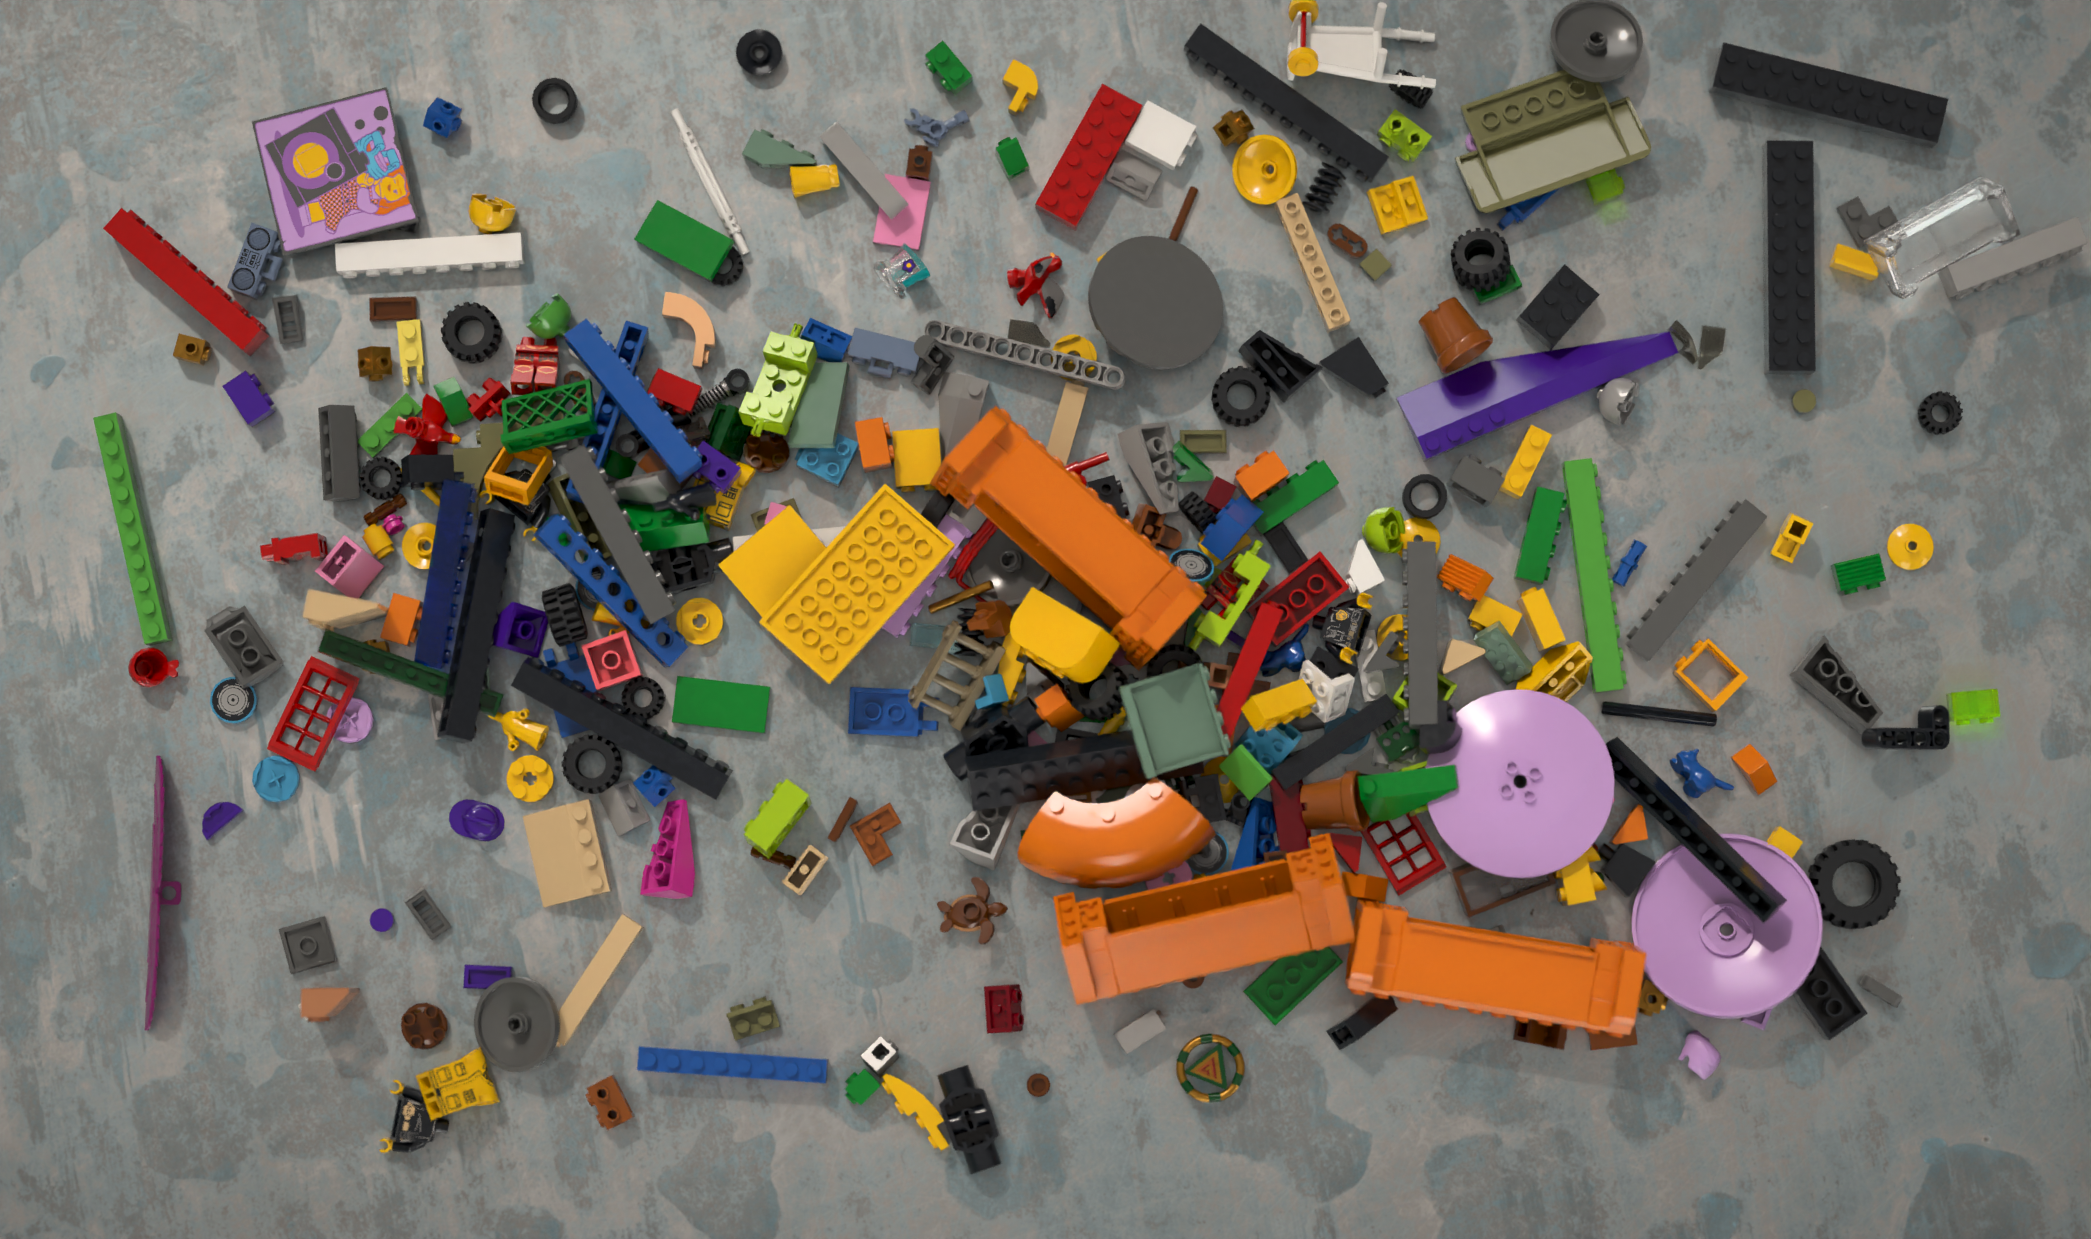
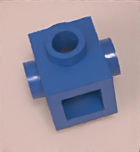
M437 97L427 109L423 126L448 138L453 131H458L462 123V119H460L462 109L451 102Z
M654 765L644 771L633 782L641 794L654 807L676 789L670 782L673 779L672 776L663 770L660 771Z

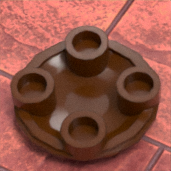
M761 432L760 437L752 434L747 437L743 456L745 462L752 468H755V471L771 473L778 471L786 464L789 458V447L783 436L779 437L778 433L775 434V437H771L770 433L765 435Z
M430 1003L415 1004L402 1016V1034L413 1048H433L440 1044L446 1036L448 1029L447 1018L436 1005Z

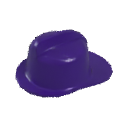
M465 799L457 802L449 813L451 828L456 833L479 841H491L501 835L504 829L505 820L503 814L498 808L490 804Z

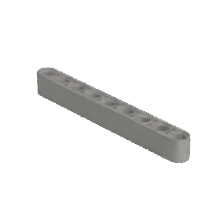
M938 320L929 321L924 328L925 335L931 336L932 328L936 326L941 327L942 332L940 336L933 338L946 347L1112 390L1121 389L1126 383L1125 374L1116 366ZM957 332L964 334V339L960 343L953 342V336ZM979 338L986 339V345L982 349L975 348V342ZM1000 344H1007L1009 347L1008 352L1004 355L997 353V348ZM1025 349L1030 350V358L1025 361L1020 360V352ZM1046 355L1053 356V363L1050 366L1042 365V359ZM1068 361H1073L1076 364L1072 372L1064 371V365ZM1090 367L1098 368V374L1094 378L1086 376V371ZM1112 373H1119L1121 375L1120 381L1116 384L1109 383V376Z

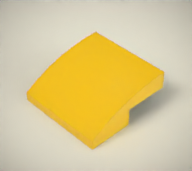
M1414 176L1399 179L1390 184L1367 191L1381 235L1428 220Z

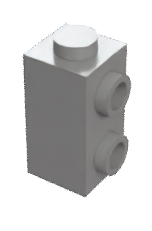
M1151 1009L1114 1033L1125 1053L1128 1054L1166 1029L1164 1024L1167 1023V1020L1160 1010L1155 1012L1154 1009Z

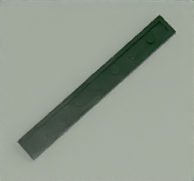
M328 629L325 630L317 652L444 699L449 674ZM485 688L480 697V712L496 717L503 694Z

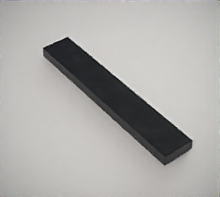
M1386 693L1273 769L1271 773L1285 791L1400 712Z

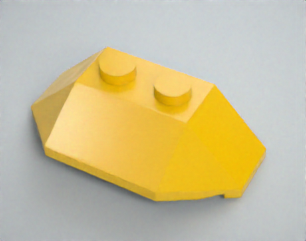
M1579 641L1553 648L1532 667L1530 673L1524 675L1517 682L1516 690L1542 692L1567 702L1585 685L1593 657Z

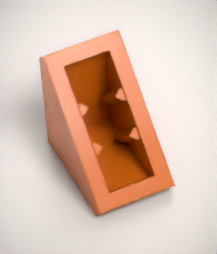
M1748 744L1731 757L1757 795H1760L1777 782L1768 761L1751 744Z
M1636 804L1609 841L1610 844L1616 845L1648 839L1643 806Z
M1342 871L1341 878L1346 896L1385 902L1389 879Z

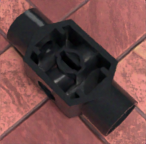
M728 537L709 543L654 550L651 556L654 563L650 565L654 572L660 571L666 582L662 584L665 592L671 591L672 594L713 584L714 576L723 573L718 564L733 553V549Z
M1026 696L1010 708L997 704L961 729L962 741L943 754L949 768L960 781L967 778L965 757L1029 747L1028 735L1046 723V720H1042L1036 711L1038 707L1029 696Z
M965 1065L937 1075L945 1098L939 1104L953 1148L956 1151L963 1152L970 1174L1001 1164L994 1143L999 1132L985 1090L975 1087L969 1066Z

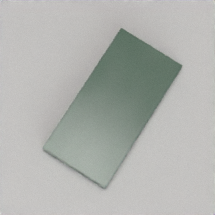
M816 362L814 364L793 417L788 442L790 448H835L850 368L847 362Z

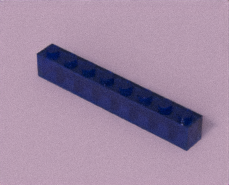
M448 478L443 481L414 662L425 666L441 669L445 667V663L449 664L451 650H448L449 641H453L455 627H452L453 618L457 617L459 604H455L456 596L460 595L462 590V581H459L460 572H464L466 566V558H463L464 549H468L470 535H467V529L473 523L474 512L470 511L472 503L476 502L478 490L474 489L475 483Z

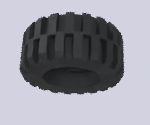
M1844 840L1827 846L1823 849L1822 853L1817 854L1814 858V864L1809 867L1808 872L1810 876L1808 879L1817 894L1822 918L1825 921L1845 929H1862L1878 924L1880 920H1884L1889 916L1888 912L1890 910H1894L1897 904L1895 902L1896 897L1900 896L1901 890L1898 889V883H1901V878L1897 876L1896 870H1898L1896 863H1892L1890 860L1891 856L1888 852H1883L1880 846L1871 844L1866 840ZM1849 862H1857L1866 866L1874 879V890L1871 898L1863 905L1855 907L1840 902L1833 890V877L1836 870Z

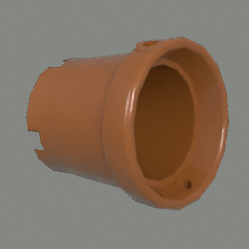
M1456 297L1438 304L1439 308L1434 311H1428L1418 321L1438 358L1437 366L1442 373H1450L1465 366L1481 355L1493 343V337L1489 334V331L1480 328Z
M1358 770L1346 771L1341 777L1302 785L1300 802L1305 805V811H1302V816L1308 830L1351 829L1354 832L1365 831L1368 828L1370 818L1360 798L1358 777L1363 776Z

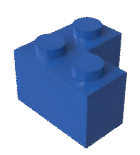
M1243 494L1237 500L1232 498L1215 517L1218 522L1215 525L1211 523L1203 532L1206 537L1202 540L1201 544L1223 561L1254 525L1263 511Z

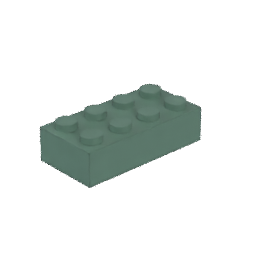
M1500 620L1476 633L1474 642L1478 647L1484 648L1486 651L1485 657L1506 685L1531 672L1532 663Z

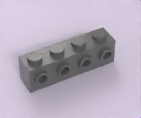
M327 405L318 408L323 501H350L360 498L361 485L358 478L359 460L357 459L358 438L356 436L355 424L357 416L354 405Z

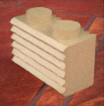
M807 845L808 849H805V853H802V856L796 861L797 864H793L794 868H791V872H788V876H785V879L782 880L783 884L800 896L829 859L812 845Z

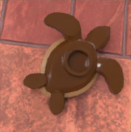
M973 877L971 882L976 888L977 896L973 894L961 896L951 905L945 901L937 903L939 910L945 913V921L941 923L940 931L947 933L952 927L964 932H973L981 929L978 941L982 945L989 942L995 931L991 917L1004 915L1008 907L1000 902L988 904L990 896L988 884L979 877Z

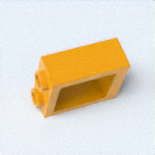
M503 446L484 476L486 492L529 506L554 465L552 451L542 446L509 454ZM514 457L538 465L528 483L504 476Z
M1709 638L1703 642L1699 639L1690 648L1693 652L1687 658L1683 656L1675 663L1674 666L1677 669L1673 674L1711 712H1714L1748 677ZM1705 649L1734 676L1712 700L1683 673Z

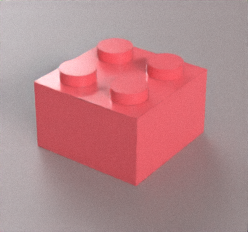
M626 630L582 645L596 690L602 691L643 676L629 633Z

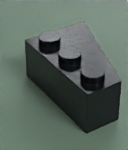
M1261 330L1243 343L1238 350L1255 371L1258 370L1261 376L1266 378L1268 386L1284 403L1312 380L1323 368L1305 359L1300 353H1295L1285 347V344Z

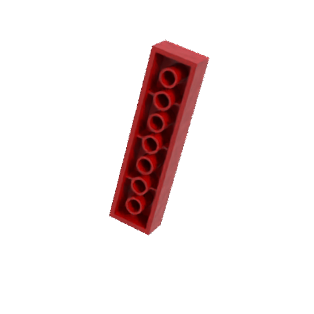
M121 208L103 229L251 357L269 337L264 332L267 327L253 315L248 318L249 312L237 301L234 300L231 303L232 297L217 285L214 288L212 285L215 282L201 270L195 272L198 267L183 254L179 258L180 252L167 240L161 242L160 240L163 237L147 224L144 227L143 225L146 222L131 209L126 212Z

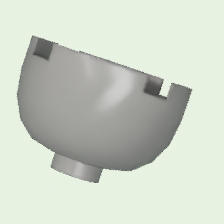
M1614 378L1605 387H1600L1597 399H1599L1600 412L1605 419L1617 425L1626 423L1635 407V404L1632 403L1633 396L1638 397L1639 383L1626 378Z

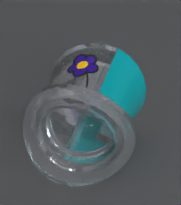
M905 243L889 261L887 259L885 261L879 260L874 264L876 275L901 299L906 297L903 292L908 287L930 277L927 267Z

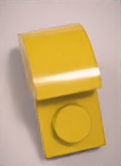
M1013 59L1003 77V84L1017 91L1008 107V112L1017 116L1019 111L1024 112L1029 102L1026 99L1027 97L1036 100L1038 81L1035 73L1028 66Z
M1790 512L1779 530L1780 533L1770 554L1792 563L1801 544L1804 545L1813 522Z

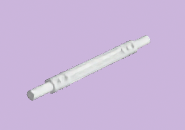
M679 108L672 110L670 113L680 131L678 134L728 235L733 237L742 256L748 254L750 251L740 233L742 229L692 129L688 128Z

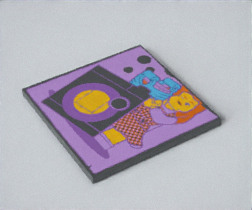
M387 87L252 121L284 256L419 222Z

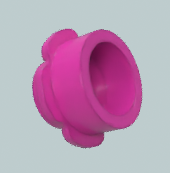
M392 514L384 519L382 527L388 535H395L403 530V517Z

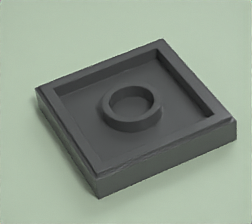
M325 916L279 929L291 974L337 962Z

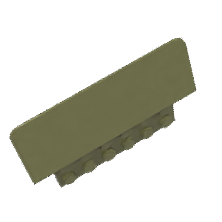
M1565 70L1460 106L1461 113L1477 150L1456 157L1455 163L1476 208L1482 213H1491L1647 157L1651 152L1650 141L1629 96L1608 103L1600 82L1579 79Z

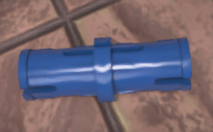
M1633 540L1625 557L1621 558V564L1612 578L1614 583L1625 587L1633 570L1637 569L1640 557L1647 548L1645 544L1638 540Z

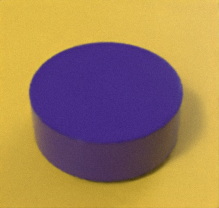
M377 909L370 916V925L378 932H386L394 924V916L387 909Z

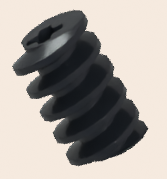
M1321 162L1324 168L1317 170L1321 177H1314L1313 181L1316 185H1310L1309 187L1312 193H1306L1305 195L1308 201L1302 202L1305 208L1317 214L1330 212L1326 204L1333 205L1334 202L1330 199V196H1338L1334 188H1342L1338 179L1346 180V177L1339 169L1324 162Z
M958 608L964 612L957 615V619L963 621V623H959L962 627V632L960 633L984 644V641L978 639V636L985 635L984 631H969L967 622L974 616L977 610ZM959 642L954 643V646L961 650L954 652L953 655L976 657V655L980 654Z

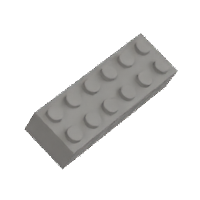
M2076 217L1948 265L1938 275L1947 298L1955 296L1956 300L1974 292L1975 288L1979 292L1990 288L1991 285L1996 284L1997 280L1999 284L2013 279L2012 277L2017 276L2018 272H2020L2021 276L2028 274L2038 268L2039 264L2043 268L2054 264L2055 261L2061 259V256H2063V259L2073 257L2083 251L2082 246L2088 242L2079 219Z

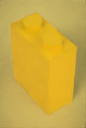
M939 428L892 431L896 489H901L902 493L915 492V488L924 487V491L937 490L930 482L941 465Z
M1533 587L1521 593V598L1517 600V604L1538 652L1565 641L1564 634L1544 589L1537 590L1536 587Z

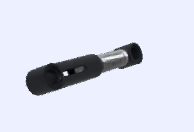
M742 369L731 370L723 378V381L719 382V385L716 384V387L712 386V389H708V392L705 391V394L701 393L692 415L686 412L685 416L672 411L673 407L668 409L667 412L674 421L672 423L677 430L679 428L682 429L692 423L691 417L699 416V413L702 414L703 410L706 412V408L710 409L709 407H713V404L717 405L716 402L720 403V400L724 401V398L727 399V397L732 395L744 394L750 388L751 381L748 374ZM736 376H741L745 379L741 387L732 385V380ZM635 429L628 434L621 435L617 439L615 447L621 456L634 459L639 453L650 446L644 439L638 441L642 436ZM627 441L634 443V448L631 452H624L622 450L623 444Z

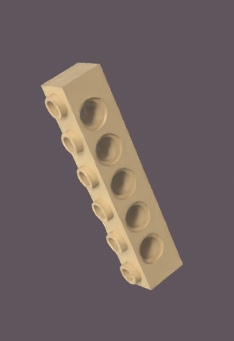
M1298 193L1276 201L1275 209L1327 333L1349 325L1351 319Z

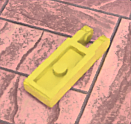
M421 320L397 321L400 366L402 368L404 386L410 385L409 368L417 367L416 377L418 384H424L423 367L425 366Z

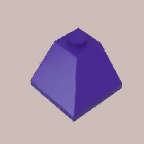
M511 602L498 615V621L494 625L492 634L494 635L492 646L538 658L548 625L545 611Z

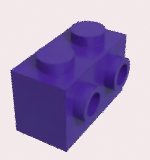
M245 370L222 387L247 424L253 427L275 412L272 408V405L275 403L267 392L263 394L259 386L262 384L254 373L250 375Z
M702 441L697 448L702 455V467L691 475L698 480L700 478L710 483L715 493L721 491L723 494H726L742 473L741 468L705 441Z

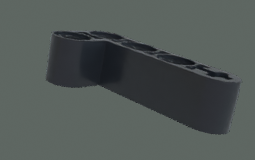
M1943 705L1923 706L1918 712V728H1869L1862 734V744L1866 749L1870 750L1945 749L1950 741L1949 712Z

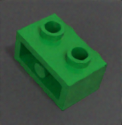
M943 40L925 54L926 67L932 74L937 73L941 78L939 82L947 92L951 90L956 95L973 81L972 74Z

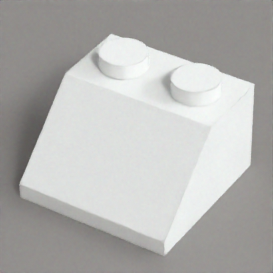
M1363 539L1359 540L1354 547L1346 573L1347 580L1345 581L1349 586V593H1355L1356 597L1362 592L1365 593L1377 587L1385 580Z

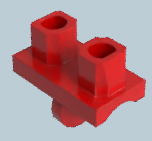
M488 378L482 385L487 392L481 398L476 393H473L466 399L470 407L468 410L480 422L486 416L491 418L496 412L502 417V410L500 409L502 407V400H505L511 394L500 381L496 382L492 378Z

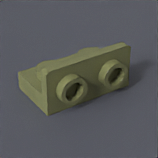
M766 997L753 1000V1005L744 1008L743 1004L730 1007L731 1012L727 1013L726 1016L729 1019L735 1041L780 1027L773 1000L767 1001Z

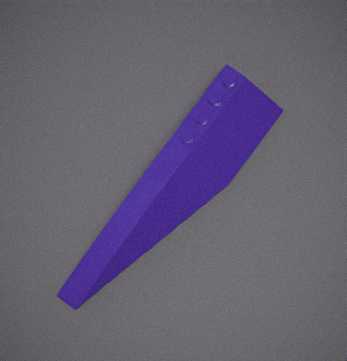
M1669 331L1494 359L1474 364L1396 399L1421 457L1425 462L1603 386L1614 378L1624 377L1679 352Z

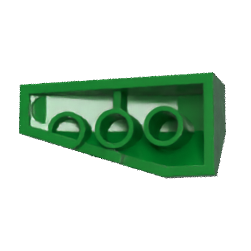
M1456 764L1358 777L1361 802L1371 822L1396 820L1402 817V815L1459 788Z

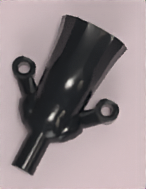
M706 482L683 490L680 489L676 494H669L666 500L652 503L654 512L670 508L677 512H684L692 520H698L700 512L697 508L715 506L716 496L710 483Z

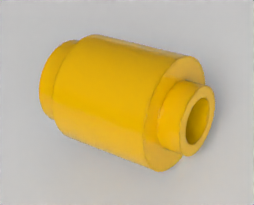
M372 524L364 530L365 534L362 538L373 556H377L381 560L395 551L393 548L394 543L382 525Z

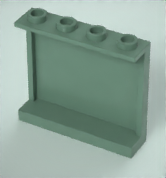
M1202 663L1192 664L1118 687L1142 769L1147 779L1216 756L1229 754L1227 748H1231L1228 735H1223L1221 726L1224 725L1221 712H1216L1214 703L1217 702L1214 689H1209L1207 681L1211 680L1207 666L1203 667Z

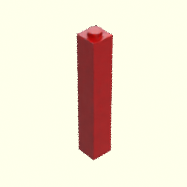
M1267 600V603L1261 602L1216 709V712H1221L1224 725L1221 726L1223 735L1227 734L1229 740L1242 712L1241 708L1245 705L1283 614V610L1279 609L1281 605Z

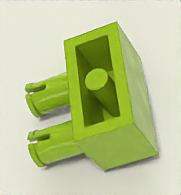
M1394 109L1377 133V136L1380 137L1378 140L1388 148L1392 146L1398 151L1397 154L1403 160H1411L1412 162L1417 159L1432 138L1430 134L1396 109Z

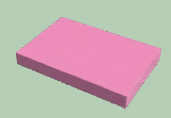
M885 174L886 179L909 205L892 220L879 206L873 243L919 251L931 182Z

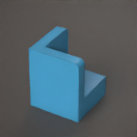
M1001 674L983 677L986 696L975 700L977 710L993 708L997 704L1009 701Z

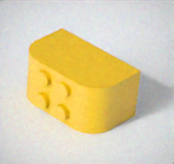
M1031 587L1010 623L1011 636L1016 643L1025 649L1024 654L1041 667L1051 670L1059 678L1063 679L1066 676L1078 683L1090 682L1097 678L1121 644L1100 626L1034 587Z

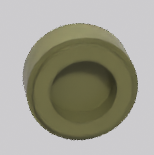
M1799 390L1792 397V406L1799 413H1807L1816 405V397L1810 390Z

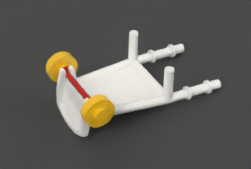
M1292 0L1288 8V15L1293 24L1291 25L1288 42L1287 78L1293 81L1295 75L1309 76L1318 71L1373 82L1397 84V87L1409 85L1418 86L1420 89L1424 87L1435 88L1436 79L1425 78V75L1413 77L1403 76L1402 73L1398 75L1384 74L1387 50L1382 48V37L1396 38L1397 41L1400 39L1415 40L1422 43L1423 41L1434 42L1435 33L1424 32L1422 29L1419 32L1401 30V27H1398V29L1383 28L1387 5L1383 2L1378 3L1373 27L1312 26V23L1318 18V3L1315 0Z

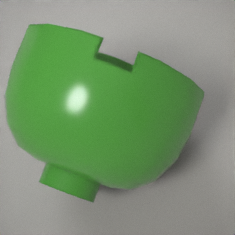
M558 293L551 297L554 299L551 304L545 302L529 319L531 323L526 324V327L540 338L552 339L557 335L562 337L570 329L568 323L571 320L572 312L570 306Z

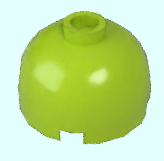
M1396 507L1378 508L1371 512L1365 520L1362 534L1371 549L1389 554L1397 553L1402 548L1403 542H1400V533L1405 534V525L1401 512L1394 510Z

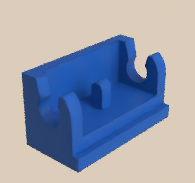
M810 318L800 339L814 343L818 358L827 362H843L852 336Z

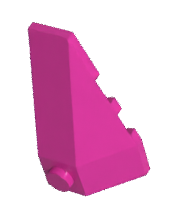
M682 799L667 802L658 828L659 832H661L658 842L652 845L651 851L654 853L650 865L646 864L643 871L640 895L670 899L692 897L695 869L687 800Z

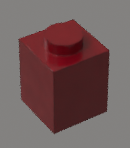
M1216 476L1203 501L1214 514H1218L1228 504L1237 486Z

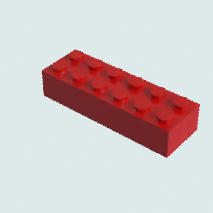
M1102 83L1035 203V209L1076 231L1139 117L1143 105Z

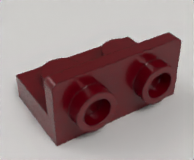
M1020 985L984 986L987 1034L1022 1031L1024 1016L1021 1012L1023 996Z

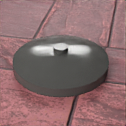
M1577 0L1565 6L1557 14L1551 27L1549 41L1555 60L1566 72L1585 81L1607 82L1624 76L1635 66L1642 50L1643 36L1637 20L1623 6L1610 0Z
M999 528L978 552V555L973 559L965 572L971 587L989 580L992 581L994 589L979 594L981 598L986 601L1002 600L1009 607L1019 606L1031 587L1042 592L1052 577Z
M509 977L490 985L480 997L474 1015V1030L478 1045L488 1060L501 1069L520 1072L536 1068L550 1057L558 1041L560 1020L553 998L542 985L525 977Z

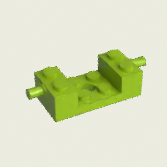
M794 323L790 335H782L770 331L763 349L764 365L753 392L746 391L738 411L742 423L753 427L751 434L760 437L762 429L782 435H787L818 356L813 342L799 338L803 326ZM777 384L786 385L783 391H774V387Z
M1255 539L1249 551H1246L1245 555L1240 553L1232 565L1235 569L1233 575L1248 585L1242 584L1235 595L1238 601L1235 605L1230 603L1223 614L1226 620L1209 610L1207 614L1202 613L1194 626L1198 629L1188 645L1194 651H1197L1203 640L1210 642L1217 648L1220 647L1271 565L1257 557L1258 552L1264 545L1262 542Z

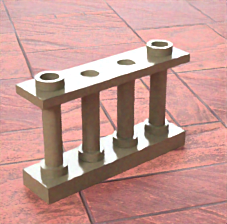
M953 620L950 625L948 624L942 634L943 639L918 684L911 688L908 694V702L915 709H917L920 702H923L947 714L948 722L951 726L961 731L975 706V700L979 699L985 688L983 677L993 674L1006 649L994 640L990 645L985 646L960 633L962 627L957 621ZM954 641L982 654L983 659L980 664L973 666L948 653ZM945 661L970 674L971 680L968 686H962L938 674L937 671L942 662ZM933 681L959 694L960 700L957 705L952 707L926 694L931 682Z

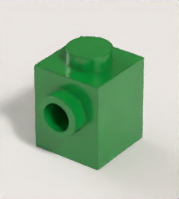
M865 1068L859 1074L854 1072L845 1081L848 1084L844 1088L847 1091L845 1096L854 1105L857 1102L862 1105L881 1084Z

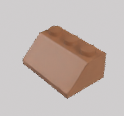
M302 988L301 1017H307V1022L329 1021V1017L337 1016L360 993V988Z

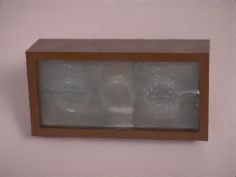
M1469 863L1448 870L1463 911L1468 917L1556 884L1553 873L1532 878H1508L1484 872Z

